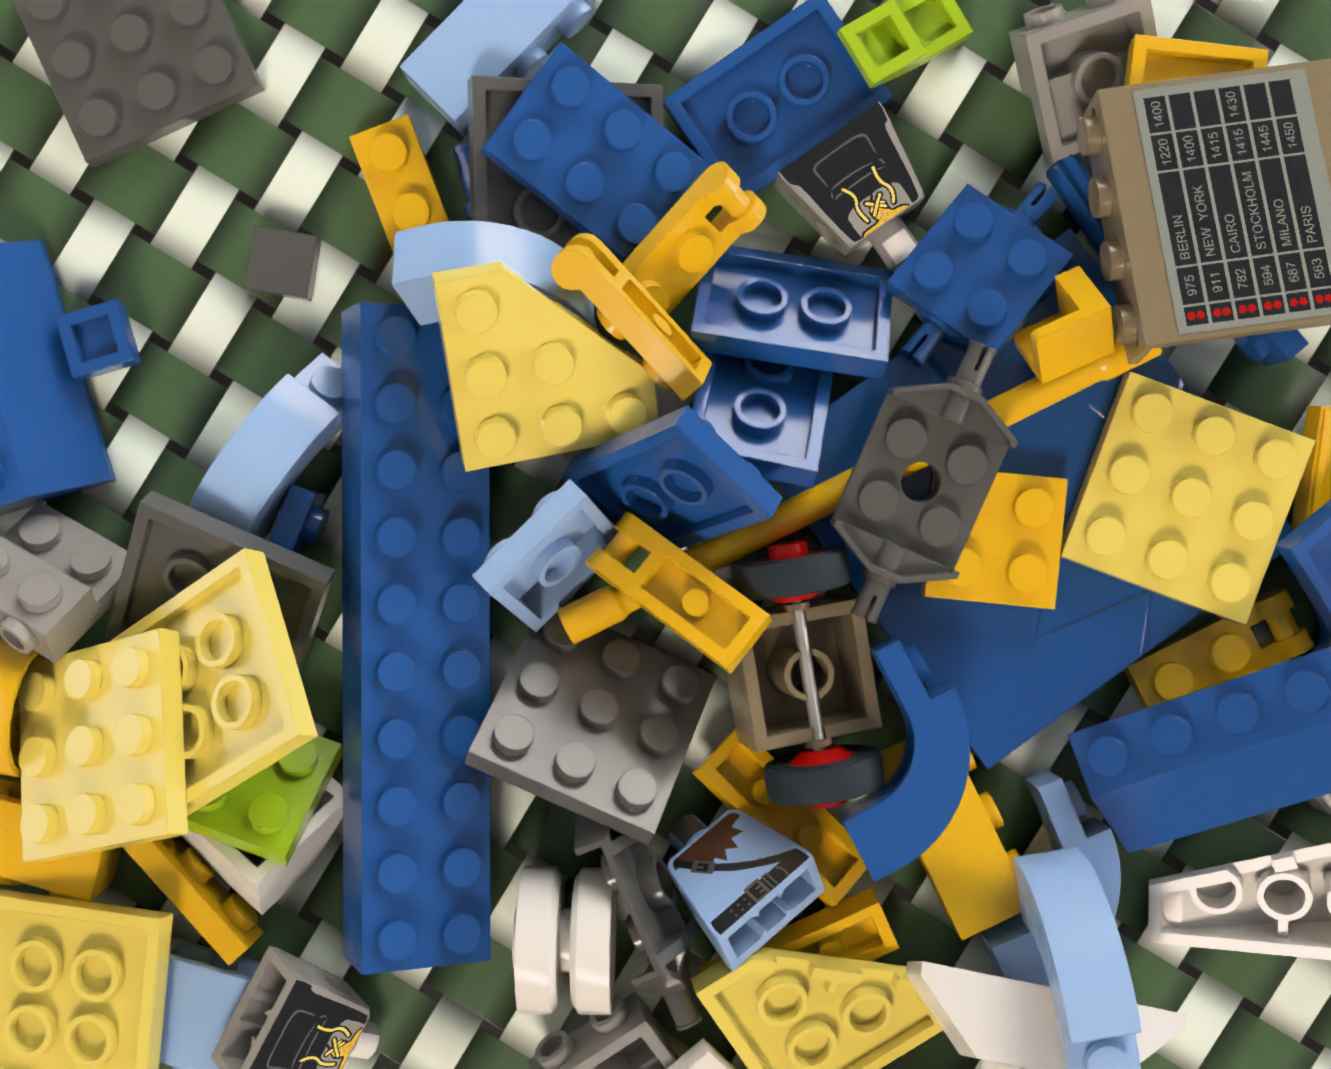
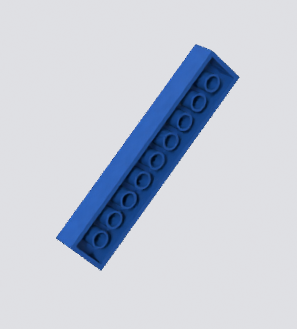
M359 302L342 311L343 956L361 975L491 960L490 775L464 764L472 742L490 708V594L472 577L484 564L485 558L490 551L489 467L465 471L461 459L439 322L420 326L406 304Z

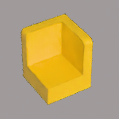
M1080 266L1055 276L1059 313L1019 330L1014 336L1016 348L1042 384L1115 352L1111 306Z

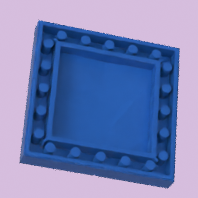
M1069 228L1053 240L1074 255L1072 266L1068 270L1080 266L1110 304L1112 310L1117 305L1114 286L1110 281H1105L1100 267L1071 228ZM1056 285L1020 330L1059 313ZM1014 337L996 360L990 364L980 388L983 389L981 396L987 401L1036 377L1016 348ZM943 339L924 362L922 368L913 365V357L908 361L900 353L888 362L883 380L866 378L828 406L818 472L814 486L855 466L889 387L945 383L948 376H956L968 347ZM1163 353L1127 371L1193 395ZM1123 374L1108 381H1100L1007 427L1017 439L1018 444L1016 448H1008L998 472L1068 479L1063 533ZM930 466L901 479L902 490L909 499H923L931 493L933 470ZM771 480L785 500L810 488ZM833 513L806 526V529L820 547L839 546L847 548L852 570V581L848 585L858 597L867 576L861 573L864 566L829 523ZM1285 520L1277 543L1293 531L1287 520ZM1276 546L1270 562L1281 554ZM1060 557L1055 609L921 596L922 582L897 583L895 588L891 587L877 618V625L886 637L893 636L899 639L903 648L912 643L916 646L932 676L931 679L922 683L925 690L943 681L955 687L968 722L970 750L979 763L990 769L1203 611Z

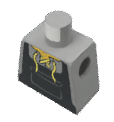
M880 101L777 173L774 186L779 194L844 258L870 241L891 271L902 264L917 246V240L907 228L902 218L918 207L924 199V193L886 110Z
M269 946L216 1045L211 1058L219 1069H343L348 1058L367 1060L374 1054L379 1042V1029L374 1022L368 1021L370 1018V1007L346 981L279 948Z

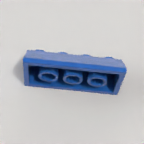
M42 240L0 243V516L34 506L39 501L44 503L116 481L86 380L74 379L71 375L55 320L56 316L66 314L47 248Z
M1331 647L1068 734L1091 799L1128 853L1331 793Z

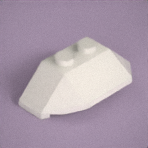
M907 961L905 975L958 1053L963 1056L981 1059L980 1069H1065L1056 1011L1049 986L925 961ZM1137 1004L1142 1029L1141 1033H1136L1140 1063L1186 1028L1187 1014Z

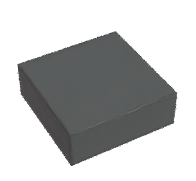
M254 226L244 288L251 292L312 301L322 240L315 235Z

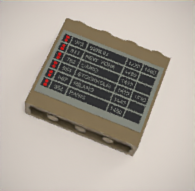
M1331 58L1097 89L1083 117L1078 119L1077 141L1081 155L1090 157L1093 178L1090 179L1088 186L1089 207L1094 218H1101L1105 241L1100 246V267L1105 281H1113L1117 303L1112 309L1113 334L1116 343L1125 346L1128 365L1138 364L1154 348L1331 325Z

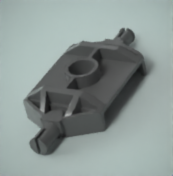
M970 340L956 376H948L945 383L889 387L829 522L864 566L861 573L867 577L853 608L850 610L851 614L861 619L865 618L868 622L876 624L891 587L895 588L897 583L957 579L960 572L954 569L1008 448H1016L1018 444L1014 435L987 400L981 396L983 391L980 388L994 355L997 353V350L989 346L984 347L985 344ZM917 462H925L934 472V488L923 499L911 500L902 490V475L910 465Z
M575 813L574 851L576 856L599 847L602 848L604 854L601 855V867L604 877L614 892H621L630 915L627 917V926L633 944L640 953L647 952L649 965L643 974L631 978L632 985L652 993L658 992L660 996H663L678 1031L693 1027L702 1019L687 986L691 979L689 957L696 928L692 919L682 916L675 903L676 893L674 884L665 863L659 856H655L650 843L647 845Z

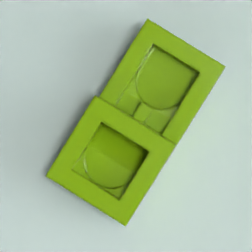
M889 0L840 28L837 35L871 89L944 54L965 42L974 31L955 0H900L898 2Z

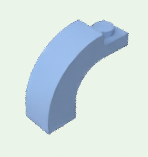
M483 221L439 222L395 232L392 286L420 326L439 322L431 273L500 261L521 275L529 285L552 301L555 299L597 329L594 318V304L580 289L568 290L562 288L552 276V261L563 248L541 235L510 225Z
M322 352L295 378L290 374L285 375L255 406L224 445L199 484L189 507L264 539L272 530L279 508L291 484L295 483L317 453L342 429V367Z
M1048 769L1024 778L1049 837L1052 851L1076 846L1082 851L1099 878L1115 918L1120 897L1121 870L1118 849L1111 828L1095 817L1080 823L1079 819L1087 816V811L1078 789L1071 780L1063 782L1061 777ZM1022 914L980 932L999 977L1050 987L1039 948L1032 933L1023 922Z
M1077 846L1012 857L1022 920L1037 943L1048 976L1056 1011L1065 1069H1141L1136 1033H1141L1142 1029L1133 983L1111 907L1091 863Z

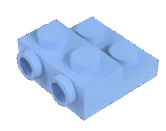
M569 479L559 490L544 496L534 508L532 516L510 538L500 541L489 551L484 564L472 577L493 598L537 632L557 612V609L561 608L595 574L585 564L586 560L597 547L604 550L618 532L591 499Z

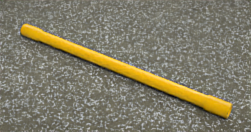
M1114 339L1115 352L1044 384L1036 376L987 402L1003 423L1009 427L1100 381L1111 380L1160 356L1162 349L1154 348L1138 364L1128 365L1125 346L1118 345ZM925 462L914 463L906 468L901 479L929 465ZM854 467L781 502L772 518L702 541L684 550V552L713 573L834 513ZM609 584L557 609V612L573 644H576L623 621L630 613L642 607Z

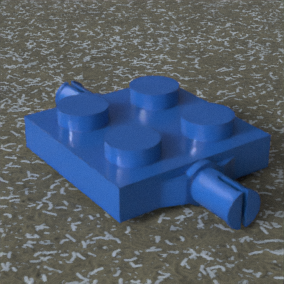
M1037 182L1018 208L1013 210L1012 208L997 204L967 183L887 281V291L910 306L923 323L907 344L900 349V353L906 360L910 361L913 357V365L922 368L924 362L943 339L966 347L969 346L970 340L985 344L984 347L989 346L997 350L991 364L996 360L1055 287V276L1068 271L1072 266L1074 255L1043 235L1037 226V223L1050 207L1059 199L1057 193L1051 187L1045 193L1046 184Z

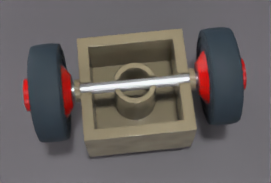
M795 541L768 546L767 556L744 560L731 567L733 588L750 601L772 600L776 603H786L761 608L770 614L772 622L731 674L726 671L738 742L755 752L804 743L806 748L782 755L765 764L764 779L770 801L779 805L809 806L815 809L840 806L847 803L850 799L869 794L884 784L883 764L878 748L862 744H832L831 737L882 727L865 618L861 619L850 613L857 597L835 594L814 598L819 592L838 588L852 581L850 557L846 547L832 546L808 549L807 541Z

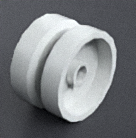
M524 866L519 883L512 939L515 998L519 1013L553 1014L561 1000L564 972H569L570 997L577 1013L580 1015H612L616 967L617 892H614L609 887L602 867H582L574 880L572 907L566 908L565 881L558 867Z

